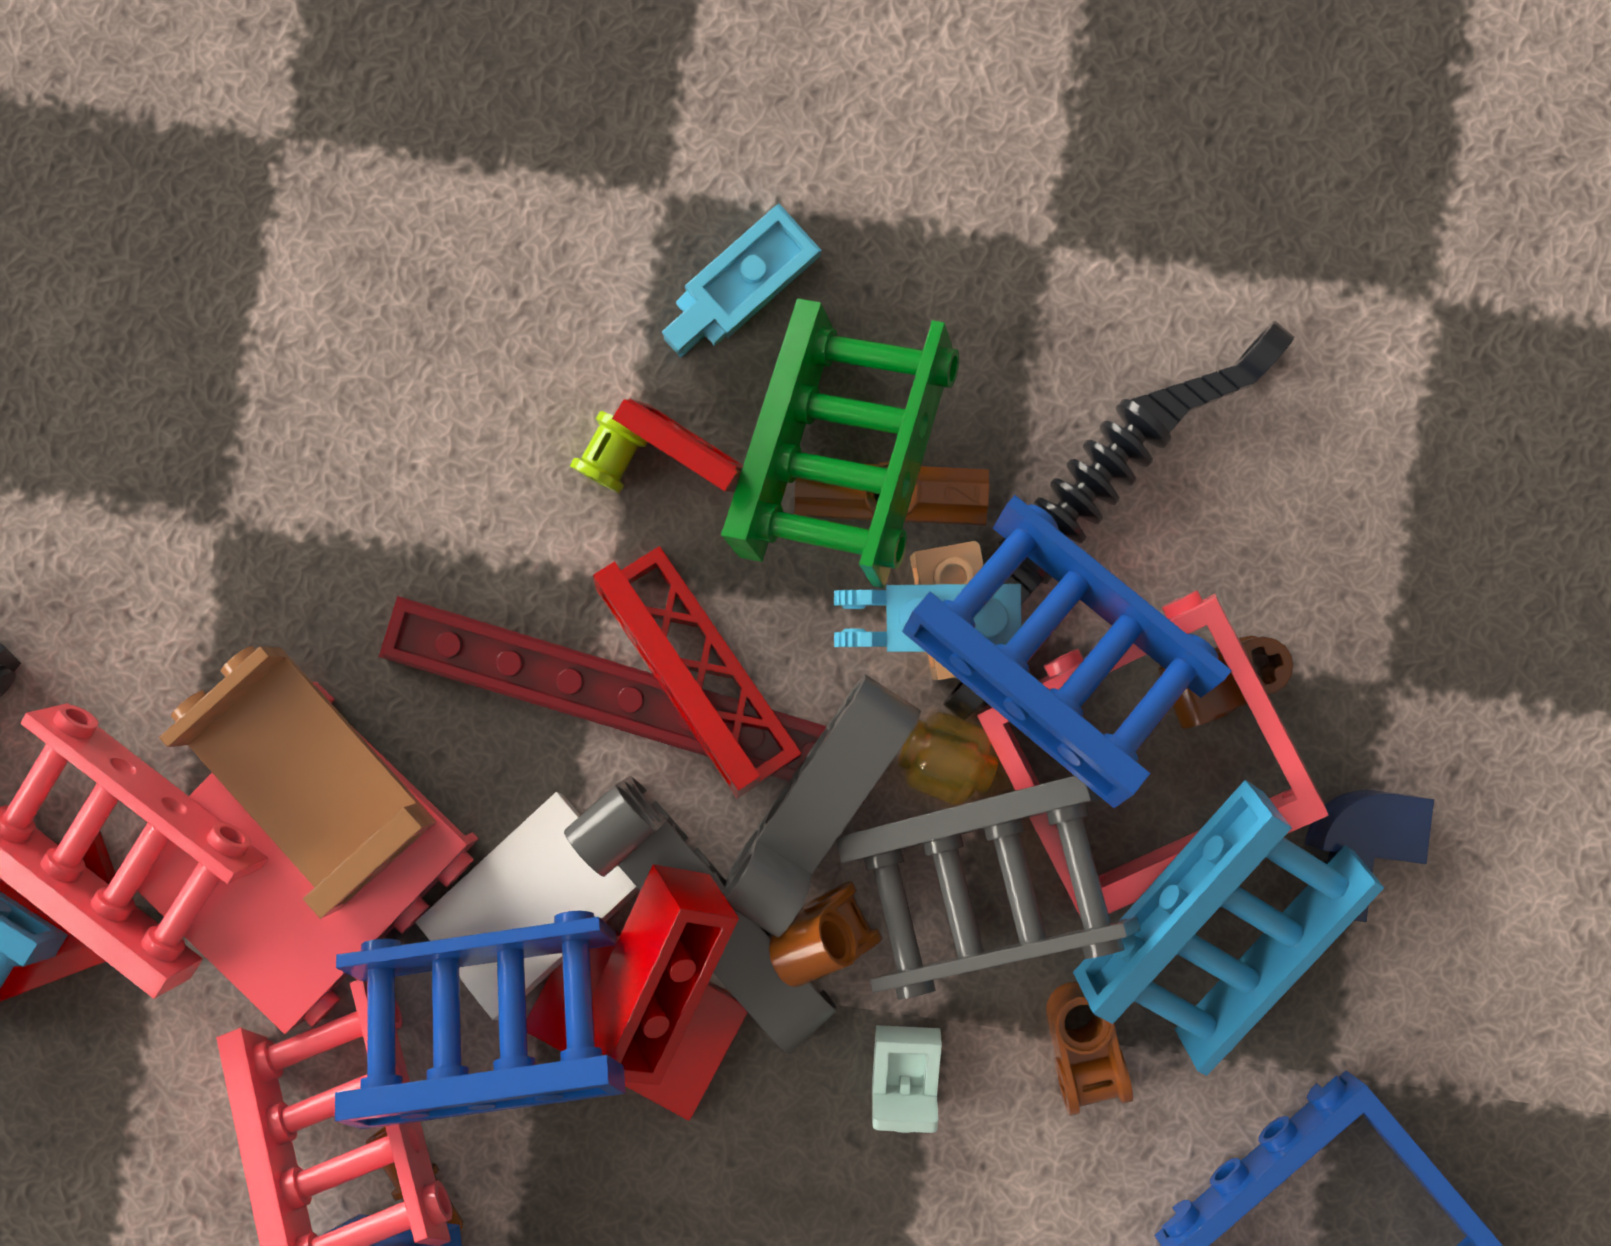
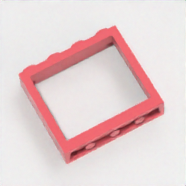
M1198 590L1161 607L1166 618L1186 634H1190L1206 625L1209 628L1291 786V789L1269 798L1292 827L1288 833L1329 816L1324 801L1216 594L1202 600ZM1133 643L1110 672L1147 654ZM1078 648L1045 664L1044 668L1048 676L1038 681L1049 690L1052 688L1059 690L1085 658H1083ZM990 705L985 706L978 713L977 717L1015 791L1040 785L1008 723L1009 721ZM1047 813L1030 817L1040 840L1080 915L1057 825H1049ZM1200 830L1099 875L1108 914L1136 902Z

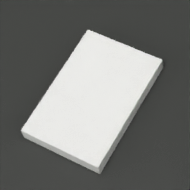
M555 792L416 921V924L430 941L551 924L554 923L555 915L567 911H590L594 913V917H600L606 922L640 890L619 866L614 868L607 876L602 877L590 868L577 854L566 839L564 830L580 814L563 794ZM562 953L524 958L526 995L563 962ZM497 962L460 967L459 976L461 981L491 1019L499 1020Z

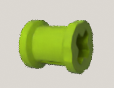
M599 411L595 418L599 424L582 457L573 458L569 466L593 481L620 494L624 487L620 480L638 446L646 447L648 442L613 420L612 415Z

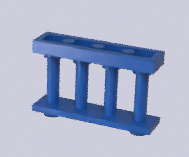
M1014 495L1006 504L993 526V529L1006 539L953 601H941L930 591L912 611L902 632L1110 806L1115 808L1133 796L1151 774L1137 763L1138 756L1136 751L1188 687L1197 696L1202 698L1223 682L1232 670L1218 660L1217 652L1207 641L1194 634H1186L1060 532L1057 523L1049 513L1036 505H1027ZM1028 557L1059 583L1006 645H995L975 629L974 618L1025 558ZM1081 600L1112 626L1059 690L1055 688L1049 690L1029 673L1027 662L1078 601ZM1134 643L1161 665L1165 671L1114 734H1102L1083 718L1084 713L1081 707Z
M578 910L555 915L554 923L406 945H402L401 941L394 939H375L363 942L361 944V951L337 954V969L360 981H367V1077L360 1080V1089L335 1092V1121L359 1129H369L626 1094L624 1066L608 1055L602 1056V1049L595 1047L589 949L616 945V932L600 917H594V913ZM562 953L567 1049L560 1052L561 1061L535 1065V1058L528 1056L524 958ZM497 962L500 1059L493 1061V1071L469 1074V1068L461 1065L459 968ZM432 972L434 1068L427 1070V1080L403 1083V1077L396 1075L395 977Z

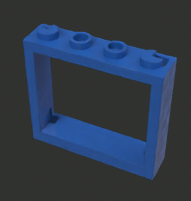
M1347 1070L1340 1076L1336 1075L1324 1087L1316 1083L1307 1094L1309 1102L1291 1118L1282 1116L1270 1122L1258 1137L1260 1145L1242 1160L1232 1158L1220 1165L1210 1178L1212 1186L1195 1201L1183 1200L1174 1205L1172 1208L1176 1214L1163 1224V1228L1154 1235L1161 1246H1210L1360 1115H1363L1466 1236L1456 1246H1503L1369 1087Z

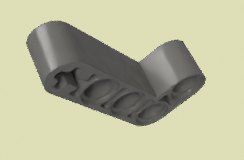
M866 674L861 677L735 860L723 893L733 910L776 937H780L787 930L808 895L813 872L906 742L920 717V709Z

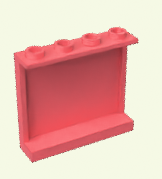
M313 682L330 703L335 700L317 682ZM359 732L357 733L437 822L340 910L322 919L303 900L315 887L213 773L189 796L220 821L232 824L243 830L249 836L251 845L266 855L268 859L261 869L229 884L220 879L184 937L284 1034L304 1021L313 1028L341 1000L333 990L349 974L336 968L337 954L361 951V944L363 942L383 939L394 927L401 934L405 933L430 907L422 899L438 881L445 887H449L474 861L467 851L479 838L473 832L464 835ZM169 839L137 891L165 917L199 862Z

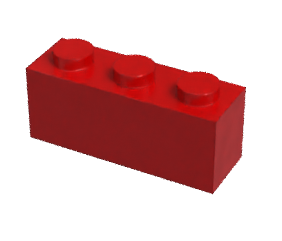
M657 864L652 865L593 993L595 1047L602 1049V1056L608 1055L624 1066L625 1082L660 1085L739 920V917L710 874Z

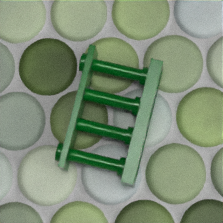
M797 298L721 536L739 558L763 562L768 544L774 543L777 538L862 555L859 565L871 585L885 589L890 569H898L904 558L907 533L903 530V525L944 387L952 388L958 373L959 351L958 349H953L945 322L932 320L924 349L919 350L838 336L821 302ZM834 361L915 375L906 409L820 394L818 385L824 366L830 367ZM817 419L898 434L888 469L803 453L799 445L806 424L811 425ZM796 478L880 494L870 529L783 512L781 502L787 483H793Z

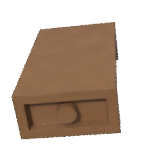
M249 646L234 655L222 667L221 673L225 678L207 694L204 691H199L176 707L171 714L175 723L161 734L159 739L167 747L188 745L315 887L303 900L322 919L340 910L437 821L281 647L260 646L255 649L253 646Z

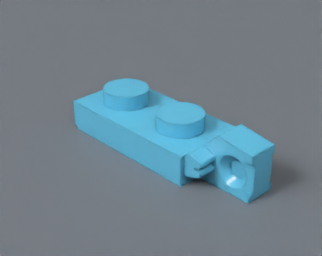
M780 204L776 205L685 285L686 292L676 301V305L683 313L662 331L664 340L680 358L704 337L715 346L725 336L729 338L813 264L821 256L822 250Z

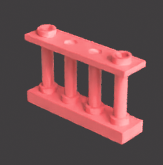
M66 703L27 712L20 724L45 742L46 745L10 805L0 807V878L155 999L191 979L202 962L203 958L185 945L183 937L220 879L226 884L261 869L268 857L251 845L249 836L243 830L232 824L220 821L98 727L97 719L88 711ZM69 761L94 780L96 785L62 841L57 845L36 828L33 819ZM119 800L148 823L110 884H107L85 866L83 857ZM170 839L199 863L161 923L158 924L135 906L132 898Z
M356 980L350 983L357 1011L274 1044L267 1037L241 1027L216 1037L260 1246H370L409 1229L412 1231L414 1243L440 1246L451 1241L446 1223L452 1219L450 1198L444 1185L439 1180H435L421 1122L385 1126L388 1136L303 1170L297 1164L292 1142L297 1137V1131L334 1117L335 1092L360 1089V1080L367 1077V1074L290 1106L283 1102L278 1078L282 1076L284 1068L362 1036L367 1050V981ZM395 999L396 1075L402 1076L403 1083H407L410 1080L397 1029L402 1027L403 1021L399 1005ZM395 1163L404 1202L321 1236L312 1231L307 1205L311 1203L312 1196Z

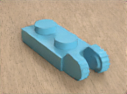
M967 584L886 585V590H835L834 606H842L844 609L886 606L887 632L843 629L841 632H834V647H887V652H925L902 632L912 611L930 591L941 601H953ZM1003 584L974 618L975 629L995 645H1006L1021 627V584Z

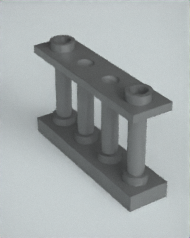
M1076 776L838 837L836 842L841 863L864 859L866 870H873L897 966V971L870 979L872 992L895 988L897 998L901 1000L936 991L934 979L1082 947L1085 959L1101 957L1125 950L1122 938L1140 931L1139 921L1137 917L1110 922L1083 817L1089 816L1086 803L1101 800L1102 798ZM1046 813L1049 825H1057L1084 929L1048 937L1045 934L1019 834L1026 832L1023 819ZM982 829L985 831L987 841L994 840L1020 941L1017 944L986 951L983 950L958 851L959 848L964 847L962 834ZM922 844L926 856L933 855L958 955L955 958L928 964L922 963L898 863L904 862L901 850Z

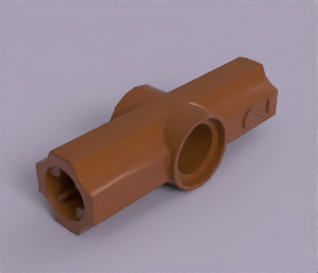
M890 461L882 462V463H880V464H866V465H871V466L882 467V468H887V469H888V465H889V462H890ZM921 466L905 522L986 526L989 502V469ZM800 478L795 480L794 514L811 518L873 519L877 505L873 493Z

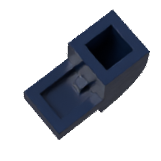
M1377 790L1351 791L1334 798L1325 805L1329 816L1311 823L1305 839V845L1329 851L1328 862H1324L1325 864H1328L1345 845L1355 851L1372 873L1375 858L1427 864L1434 799ZM1369 905L1354 921L1367 922Z

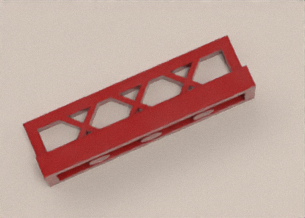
M660 546L622 570L614 561L593 574L598 594L737 799L801 757L802 753ZM657 568L670 587L665 610L645 606L631 586V583ZM676 597L688 614L673 612ZM654 619L663 620L661 628ZM671 622L699 629L705 638L701 662L680 658L667 639ZM711 648L723 666L708 663ZM689 670L698 672L697 681ZM706 674L732 678L741 691L736 714L715 710L703 692ZM746 700L759 719L743 716ZM724 722L734 724L733 733L730 732ZM741 726L767 730L782 752L758 768H755L738 743Z

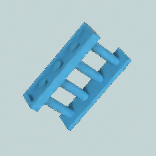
M1244 780L1120 919L1137 917L1141 929L1128 937L1122 938L1125 950L1101 957L1084 959L1073 971V974L1093 1014L1111 1024L1133 1002H1136L1177 1025L1174 1030L1198 1072L1207 1076L1343 931L1367 908L1384 889V886L1355 851L1346 845L1328 864H1325L1286 839L1284 836L1292 829L1290 824L1262 790ZM1265 857L1308 884L1283 912H1280L1239 886ZM1219 907H1223L1264 932L1239 960L1196 935L1197 931ZM1176 955L1181 956L1220 979L1196 1006L1153 982L1155 977Z

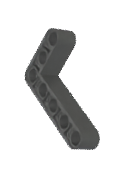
M632 776L615 784L564 830V835L572 848L590 868L602 877L607 876L614 868L619 866L641 891L652 865L657 864L710 874L721 892L724 893L727 880L698 847L692 851L685 843L689 837L657 801L651 804L643 794L647 790ZM735 911L739 920L713 973L769 1037L784 1052L791 1054L838 1011V1008L824 989L818 993L811 982L797 988L783 982L775 972L770 960L769 945L771 938L769 935L771 933Z

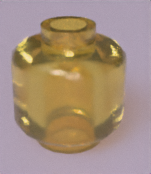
M939 711L931 714L925 721L918 719L914 729L902 746L898 766L906 769V782L913 790L951 805H960L965 803L975 790L985 793L989 789L997 770L998 758L990 755L991 742L983 727Z

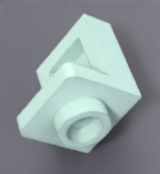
M876 1025L872 1074V1123L874 1129L901 1133H934L938 1130L937 1090L942 1047L940 1028Z

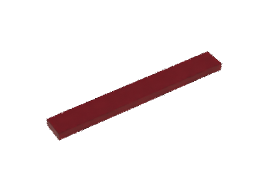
M397 596L378 657L708 757L652 673ZM703 689L715 710L732 714L737 713L739 699ZM746 702L743 716L759 719L749 702ZM772 710L802 753L801 757L772 775L773 777L789 781L827 726ZM724 722L730 732L733 733L734 724ZM741 726L738 743L755 768H758L782 752L767 730Z

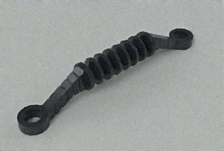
M1273 321L1253 341L1233 366L1167 387L1166 389L1151 392L1148 395L1139 396L1131 400L1122 399L1116 406V411L1126 425L1121 427L1111 421H1103L1099 429L1109 445L1106 447L1096 441L1087 440L1083 444V449L1093 463L1089 466L1076 459H1070L1067 463V468L1076 480V483L1072 485L1059 478H1054L1050 486L1060 500L1058 504L1038 497L1034 501V505L1049 513L1057 523L1058 530L1070 540L1083 543L1086 535L1077 523V519L1080 517L1094 524H1099L1103 520L1102 514L1093 501L1097 498L1110 505H1116L1120 497L1110 484V481L1114 479L1127 486H1132L1136 481L1134 473L1126 464L1127 461L1130 460L1143 467H1148L1152 463L1153 458L1143 445L1145 441L1159 448H1165L1171 441L1170 432L1188 411L1198 409L1205 404L1215 402L1222 397L1232 395L1236 391L1249 388L1255 384L1285 352L1295 337L1278 322ZM1004 537L1000 540L999 546L1006 540ZM1026 557L1004 584H1021L1022 605L1041 582L1048 584L1053 577ZM960 681L946 698L943 705L961 721H964L984 700Z

